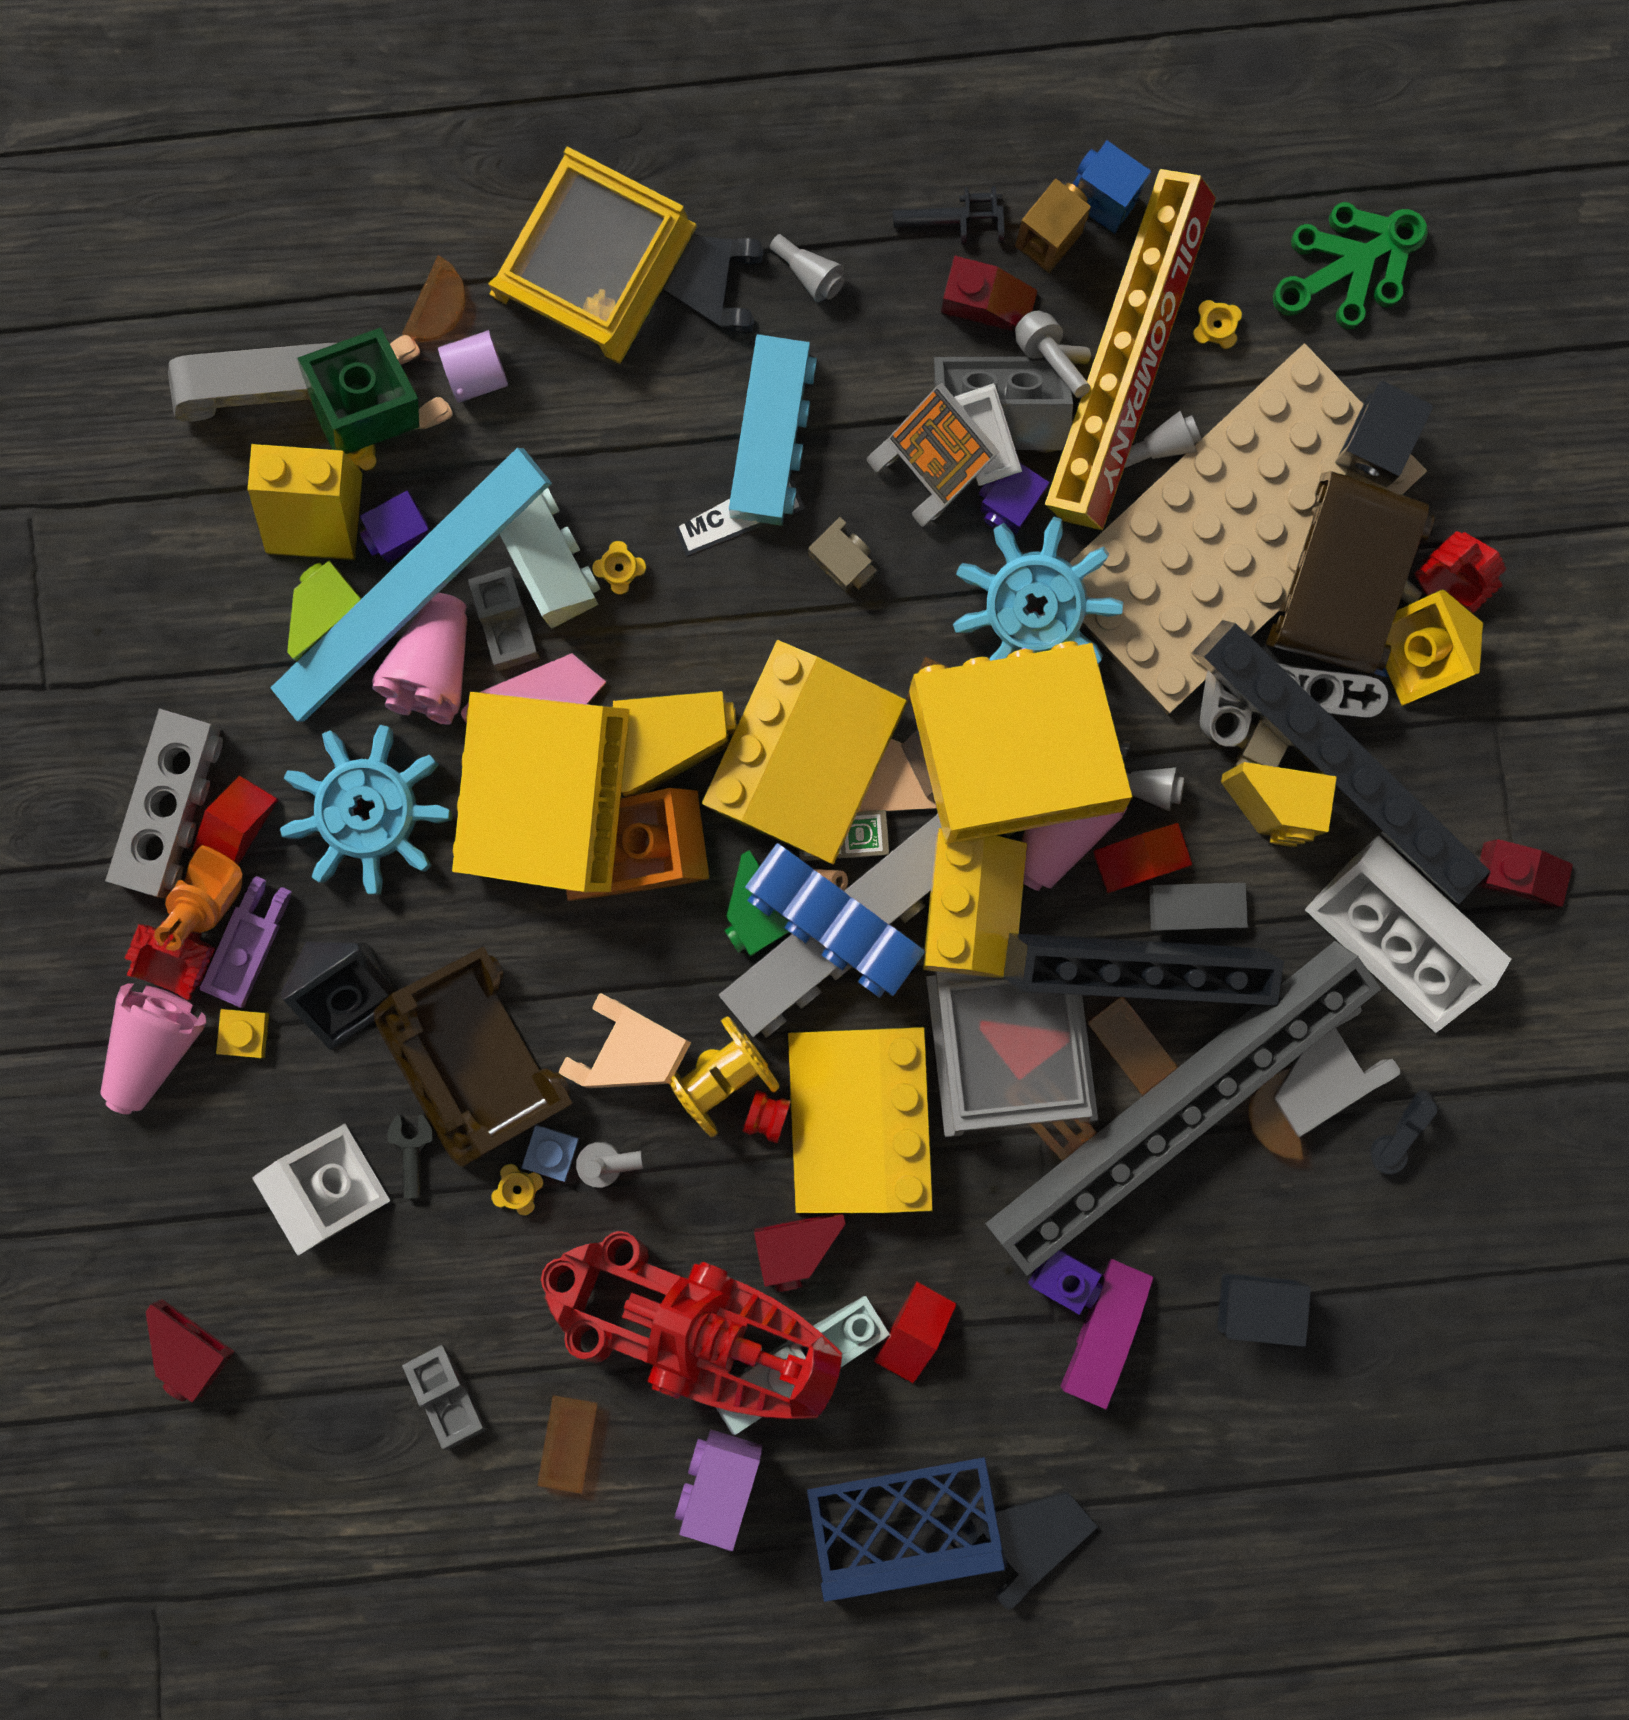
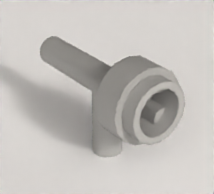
M1033 311L1025 315L1015 329L1016 342L1028 358L1038 359L1045 357L1077 398L1085 396L1090 390V385L1073 364H1087L1091 358L1089 348L1059 345L1063 337V330L1051 314Z
M595 1142L587 1145L580 1152L576 1165L578 1175L584 1183L600 1188L613 1183L621 1172L644 1168L641 1151L620 1154L613 1145L607 1142Z

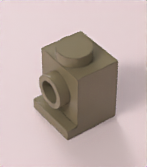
M839 517L808 548V556L847 593L853 586L858 590L863 588L874 577L877 570L871 565L872 561L867 557L871 553L869 547L854 533L847 537L844 534L846 532V522Z
M1252 713L1251 717L1256 720L1254 724L1250 722L1246 738L1236 745L1241 750L1236 758L1238 761L1235 766L1248 762L1278 767L1287 746Z

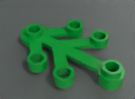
M1348 202L1337 204L1329 215L1331 228L1336 232L1344 233L1355 227L1380 235L1368 243L1320 232L1311 224L1299 226L1291 238L1292 248L1297 253L1309 254L1316 250L1342 258L1305 279L1297 276L1284 278L1273 293L1275 308L1284 315H1297L1308 305L1311 296L1352 273L1346 300L1338 308L1336 320L1342 328L1354 329L1359 326L1365 317L1363 304L1374 261L1389 251L1390 255L1385 279L1381 280L1376 286L1374 299L1378 305L1385 308L1396 305L1403 295L1401 282L1408 254L1417 251L1427 238V224L1419 213L1409 209H1401L1395 211L1389 217H1384L1358 210L1353 204ZM1339 211L1347 212L1351 218L1350 223L1343 224L1339 222L1336 213ZM1406 227L1411 233V238L1407 240L1401 239L1397 234V228ZM1301 233L1309 234L1313 239V244L1309 246L1301 244L1298 235ZM1382 287H1392L1396 293L1395 298H1385L1381 292ZM1286 292L1295 294L1298 300L1297 304H1286L1283 300V294ZM1344 309H1354L1358 314V319L1355 321L1347 320L1343 314Z

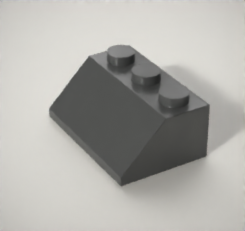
M934 357V388L942 383L953 397L993 383L995 384L1015 450H1036L1043 453L1064 450L1072 424V393L1045 357L1038 359L1028 357Z

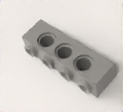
M159 709L105 880L106 882L156 897L166 898L170 891L174 889L178 880H181L183 866L179 865L184 848L188 849L195 837L196 823L192 821L197 805L202 806L209 792L210 781L206 780L211 762L216 763L222 750L223 738L219 737L221 728ZM187 751L190 756V766L184 773L176 774L173 769V759L178 753ZM173 794L177 800V808L171 816L163 817L159 810L160 801L164 796ZM158 836L163 842V852L159 858L151 860L147 856L146 846L150 839Z

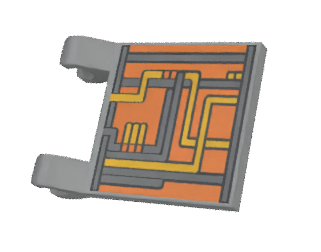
M941 383L933 389L891 436L868 456L867 462L876 472H879L885 466L893 464L899 456L905 461L932 494L912 512L915 520L921 526H925L930 520L938 518L947 506L979 475L1000 451Z

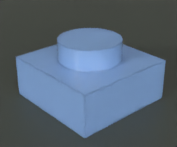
M539 1124L535 1125L522 1168L565 1182L580 1138Z

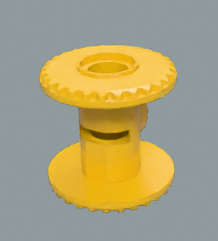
M728 1016L724 1017L721 1022L734 1041L721 1050L709 1049L704 1051L699 1056L696 1068L683 1078L676 1072L671 1077L670 1086L681 1104L710 1137L717 1135L719 1132L707 1111L727 1098L732 1092L738 1090L758 1074L773 1093L779 1088L778 1082L769 1070L764 1058L747 1035L743 1034L735 1022Z

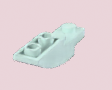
M866 1296L861 1297L814 1325L842 1352L841 1367L890 1335ZM788 1341L769 1354L787 1360L788 1354L805 1359L809 1349ZM758 1363L754 1367H747L743 1373L737 1376L740 1379L788 1398L791 1397L795 1387L780 1380L781 1373ZM717 1408L733 1435L738 1434L762 1418Z

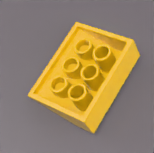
M777 640L702 804L717 814L834 865L908 701L815 655Z
M924 1027L788 1033L796 1213L932 1211Z

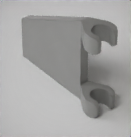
M1361 1006L1297 1057L1273 1098L1297 1137L1307 1133L1367 1093L1400 1074V1069L1393 1059L1381 1060L1363 1072L1338 1033L1336 1027L1359 1015L1362 1011Z

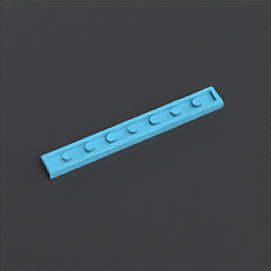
M516 448L270 687L297 722L305 721L552 484L524 448Z

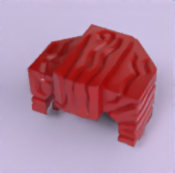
M1456 531L1423 560L1424 564L1414 574L1427 596L1444 589L1462 606L1474 613L1477 608H1480L1481 603L1487 601L1486 598L1492 597V593H1496L1498 588L1503 586L1499 576L1506 571V567L1502 561L1503 559L1499 557L1498 551L1466 532L1460 533Z
M138 924L130 944L131 947L125 956V959L132 962L127 976L153 983L180 995L186 1000H190L192 997L191 993L194 992L196 986L201 985L200 982H202L203 976L206 974L207 966L210 964V958L214 954L215 947L200 940L202 933L191 932L178 950H167L166 947L174 938L173 935H170L161 946L154 936L157 928Z

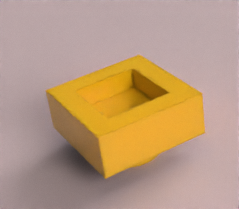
M221 1009L216 1054L265 1058L269 1013Z

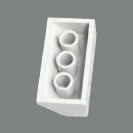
M1377 836L1352 858L1305 909L1340 944L1358 955L1366 968L1435 1033L1491 991L1497 985L1511 961L1496 944L1380 836Z

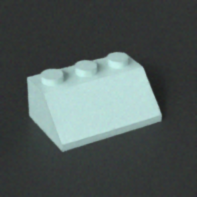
M547 488L500 533V536L542 617L552 629L599 605L593 593L600 590V587L589 566L582 569L579 568L573 554L580 551L568 526L561 530L558 528L552 515L560 510Z

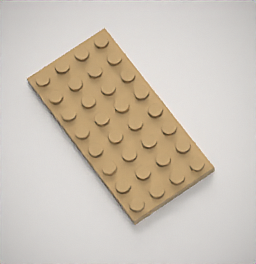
M1305 343L1195 445L1197 452L1186 453L1070 562L1072 566L1076 565L1091 551L1105 547L1109 552V556L1101 568L1086 575L1083 581L1088 597H1111L1123 601V612L1121 615L1111 617L1097 614L1085 615L1082 626L1167 715L1206 679L1208 669L1191 653L1222 620L1236 623L1251 637L1280 610L1282 602L1286 600L1313 516H1310L1312 509L1322 505V503L1317 502L1318 496L1314 495L1321 473L1328 471L1337 472L1402 495L1427 472L1410 454L1400 477L1386 488L1335 463L1363 403Z

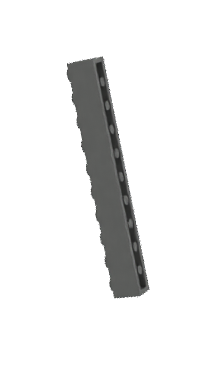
M1334 941L1280 985L1278 1005L1256 1004L985 1224L1028 1276L1380 991V986L1358 955Z

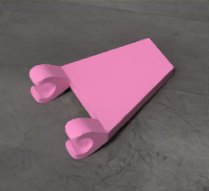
M571 653L479 693L589 704L606 684V681ZM469 702L461 711L462 718L466 723V712Z

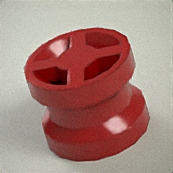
M756 1090L743 1132L750 1135L758 1132L766 1135L768 1141L777 1143L791 1101L784 1098L776 1101L768 1098L765 1092Z

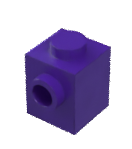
M1021 463L1022 472L986 483L979 492V495L985 498L980 508V511L986 514L983 518L984 521L994 529L1004 523L1016 535L1046 492L1050 483Z
M408 491L360 516L366 529L359 532L372 556L380 553L388 563L410 552L431 532L416 501Z
M1061 1249L1036 1268L1028 1282L1035 1290L1079 1315L1084 1306L1089 1309L1092 1308L1103 1288V1285L1098 1282L1102 1276L1101 1273Z

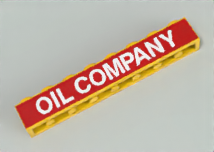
M1159 170L1087 380L1090 390L1085 396L1081 397L1045 505L1062 521L1099 530L1104 528L1216 201V197L1200 175Z

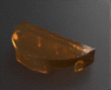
M439 255L402 333V336L408 335L414 341L424 342L439 339L452 331L463 315L466 303L463 281L453 265Z
M1284 1069L1256 1090L1249 1104V1121L1255 1137L1268 1150L1285 1158L1303 1159L1300 1138L1296 1136L1273 1099L1289 1072V1069Z

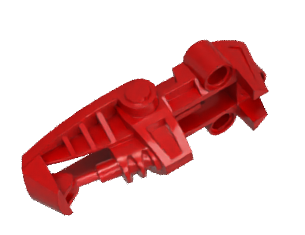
M617 1231L605 1237L603 1242L579 1246L562 1254L561 1258L552 1260L543 1269L541 1283L546 1292L544 1299L551 1314L565 1333L566 1348L570 1354L578 1359L597 1363L608 1358L611 1352L615 1350L654 1365L647 1381L652 1383V1389L677 1399L682 1395L716 1408L757 1417L778 1419L818 1418L833 1394L840 1373L842 1352L800 1315L774 1298L728 1277V1272L705 1262H701L700 1265L694 1263L688 1279L649 1265V1254L645 1244L628 1232ZM623 1244H632L634 1250L633 1258L626 1265L618 1266L615 1260L617 1249ZM572 1270L575 1274V1283L570 1290L561 1293L557 1285L558 1278L564 1271ZM600 1271L633 1282L665 1296L662 1303H658L636 1293H631L629 1300L625 1302L622 1318L651 1329L650 1338L584 1313ZM748 1325L808 1348L806 1358L802 1359L788 1354L787 1360L762 1351L761 1344L743 1338ZM595 1328L599 1335L598 1344L595 1349L585 1353L581 1348V1337L587 1330ZM734 1360L752 1367L758 1363L781 1373L780 1380L795 1386L791 1397H785L730 1375Z

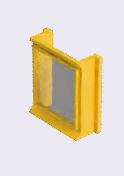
M566 147L562 161L498 275L488 283L492 289L489 294L504 304H507L510 298L597 343L606 357L621 364L697 225L688 220L682 205Z

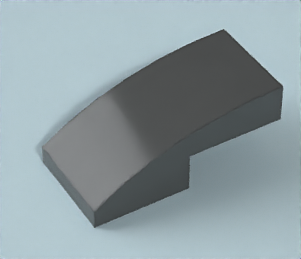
M511 567L469 579L468 582L478 617L483 625L496 670H504L539 659L530 624Z
M1246 883L1149 886L1151 931L1248 928Z
M440 1345L402 1365L420 1407L425 1408L443 1450L448 1451L487 1430L460 1372L444 1345Z

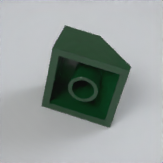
M381 327L297 357L298 365L317 419L333 450L344 451L345 454H349L420 427L418 397Z

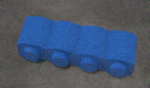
M778 843L745 886V889L752 893L747 900L749 903L768 917L774 910L789 920L784 927L787 931L805 944L811 937L826 947L821 954L824 958L842 971L848 964L863 974L858 982L879 998L885 991L893 996L926 952Z

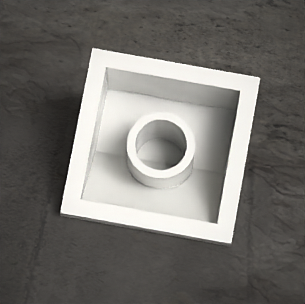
M346 1124L278 1159L252 1177L297 1255L330 1238L390 1201Z

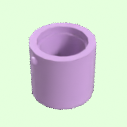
M489 330L438 347L446 376L458 403L508 386L499 354Z

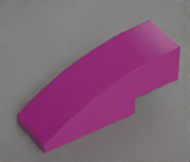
M1110 1259L1100 1283L1103 1285L1102 1291L1095 1304L1089 1309L1076 1341L1078 1345L1061 1383V1388L1064 1392L1107 1409L1137 1330L1153 1276Z

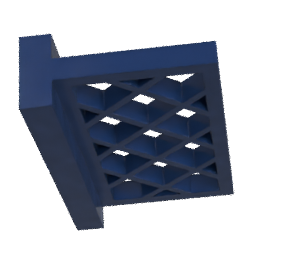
M986 1457L807 1490L823 1580L821 1587L824 1602L1001 1571L1007 1568ZM978 1468L981 1489L970 1503L950 1489L949 1486L960 1471ZM951 1473L945 1484L933 1477ZM926 1478L941 1489L927 1511L904 1496L915 1479ZM907 1481L900 1492L889 1485ZM881 1486L896 1497L882 1519L860 1504L871 1487ZM862 1489L856 1500L845 1493ZM945 1492L967 1508L953 1530L931 1515ZM837 1494L852 1505L838 1527L822 1516L819 1497ZM982 1496L986 1514L975 1507ZM900 1501L923 1516L909 1538L886 1523ZM856 1509L878 1524L864 1546L842 1531ZM971 1512L988 1523L991 1542L972 1545L957 1534ZM927 1520L949 1535L941 1549L937 1552L928 1553L913 1542ZM824 1526L834 1532L828 1541L826 1540ZM882 1528L905 1543L893 1560L883 1561L868 1550ZM839 1536L860 1552L850 1567L832 1570L829 1549ZM953 1539L965 1546L947 1550ZM909 1547L920 1554L902 1558ZM864 1555L875 1562L858 1566Z

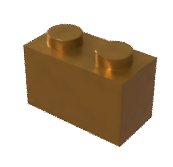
M1055 179L1022 219L1015 247L1050 273L1083 232L1091 208L1086 203L1088 201L1086 195L1071 183L1064 185Z

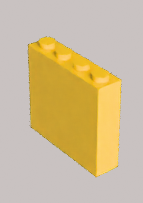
M1068 641L1055 645L1049 651L1034 653L1031 649H1022L1009 654L1007 658L992 661L988 657H977L963 663V666L946 669L944 665H931L921 669L918 674L913 675L909 694L945 845L1125 811L1132 798L1092 643L1078 645L1077 642Z
M470 692L469 706L466 712L467 726L462 755L463 767L460 796L457 802L458 818L456 838L453 845L452 872L580 892H611L629 709Z

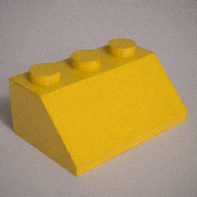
M1243 762L1222 774V785L1258 834L1271 835L1270 843L1297 847V844H1305V841H1314L1315 836L1329 831L1336 776Z
M942 828L938 829L935 843L923 970L1003 978L1009 933L1019 934L1027 843L995 835L945 845Z

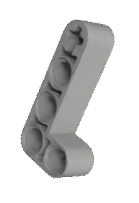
M336 343L195 354L170 360L168 366L174 418L183 422L200 421L213 417L216 408L310 399L297 357Z
M1277 663L1309 695L1312 684L1316 680L1323 678L1327 684V691L1323 698L1316 702L1328 713L1373 717L1381 713L1386 707L1388 691L1379 679L1355 672ZM1208 670L1200 715V728L1203 734L1210 740L1223 746H1235L1246 738L1252 712L1230 691H1225L1222 683ZM1344 689L1358 692L1365 689L1369 691V696L1367 699L1363 698L1358 701L1344 696ZM1224 713H1231L1233 717L1232 729L1224 735H1218L1215 730L1217 719Z

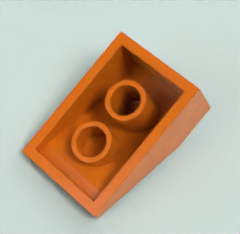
M667 788L621 798L611 892H580L566 889L567 899L573 901L672 887L709 879L698 791Z

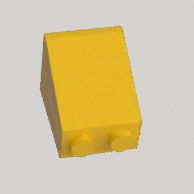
M251 445L248 492L267 554L355 560L363 473L344 451Z
M722 691L613 701V707L629 709L621 793L625 797L647 793L727 748L730 743L729 735L734 734L737 728L733 702L726 703Z

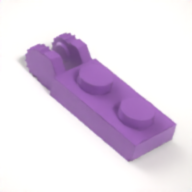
M257 876L252 879L240 907H235L200 986L201 991L240 1008L245 1007L280 925H278V922L284 915L292 893L290 890L281 887L274 895L266 917L262 918L252 912L263 896L266 881Z

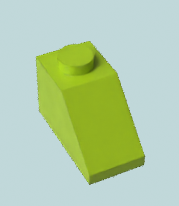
M330 561L323 566L321 563H317L306 570L299 579L302 583L294 589L287 652L295 661H298L362 599L338 568Z

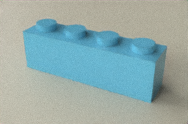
M756 335L729 503L730 518L782 526L784 513L793 514L796 488L789 487L791 470L800 471L803 444H797L796 437L798 427H807L810 401L803 400L805 383H814L817 358L810 357V342Z

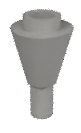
M781 234L772 240L770 249L790 264V268L816 302H820L825 298L830 300L838 294L845 280L842 277L843 265L807 250H800Z
M1179 411L1147 435L1144 441L1131 446L1124 468L1150 457L1155 459L1197 452L1194 443L1202 439L1192 415L1183 418L1181 411Z
M1177 767L1134 771L1131 774L1126 773L1132 796L1169 812L1172 803H1181L1184 777L1176 776Z

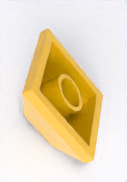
M1444 589L1396 611L1386 644L1391 645V652L1385 668L1402 706L1480 672L1483 622Z

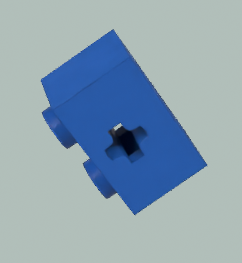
M1106 140L1098 153L1091 149L1084 157L1076 171L1078 176L1074 180L1073 185L1079 188L1088 199L1086 203L1091 206L1088 216L1116 234L1141 199L1151 170Z

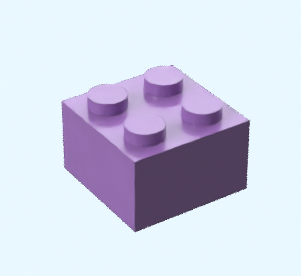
M710 1429L707 1441L698 1439L688 1474L696 1476L694 1485L684 1484L674 1519L683 1521L679 1535L733 1551L759 1466L762 1445Z

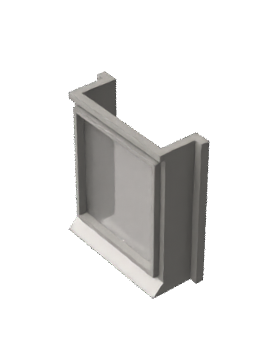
M936 971L934 976H926L945 1137L962 1136L964 1131L1071 1119H1079V1123L1098 1121L1082 995L1022 992L1006 979L938 971Z

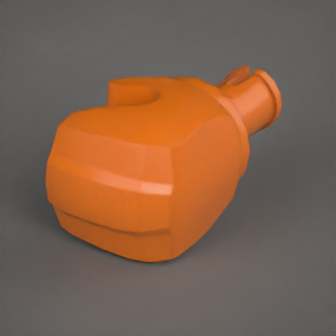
M203 845L197 849L189 862L185 882L178 880L174 889L166 897L165 905L169 916L155 930L154 934L159 945L162 946L168 937L173 935L174 938L167 945L166 949L171 951L178 950L191 932H205L217 925L241 891L243 874L240 867L234 861Z

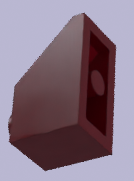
M954 256L943 297L941 313L1015 332L1019 321L1025 315L1032 312L1038 290L997 266Z
M1499 839L1484 842L1480 861L1490 872L1477 885L1478 887L1556 907H1563L1573 866L1572 863L1539 849Z
M832 1213L756 1228L754 1235L764 1286L775 1285L776 1292L802 1287L801 1279L810 1278L845 1225L844 1213Z
M161 1299L151 1304L146 1310L155 1376L164 1382L163 1389L169 1395L179 1401L185 1402L188 1399L193 1403L205 1394L235 1351Z

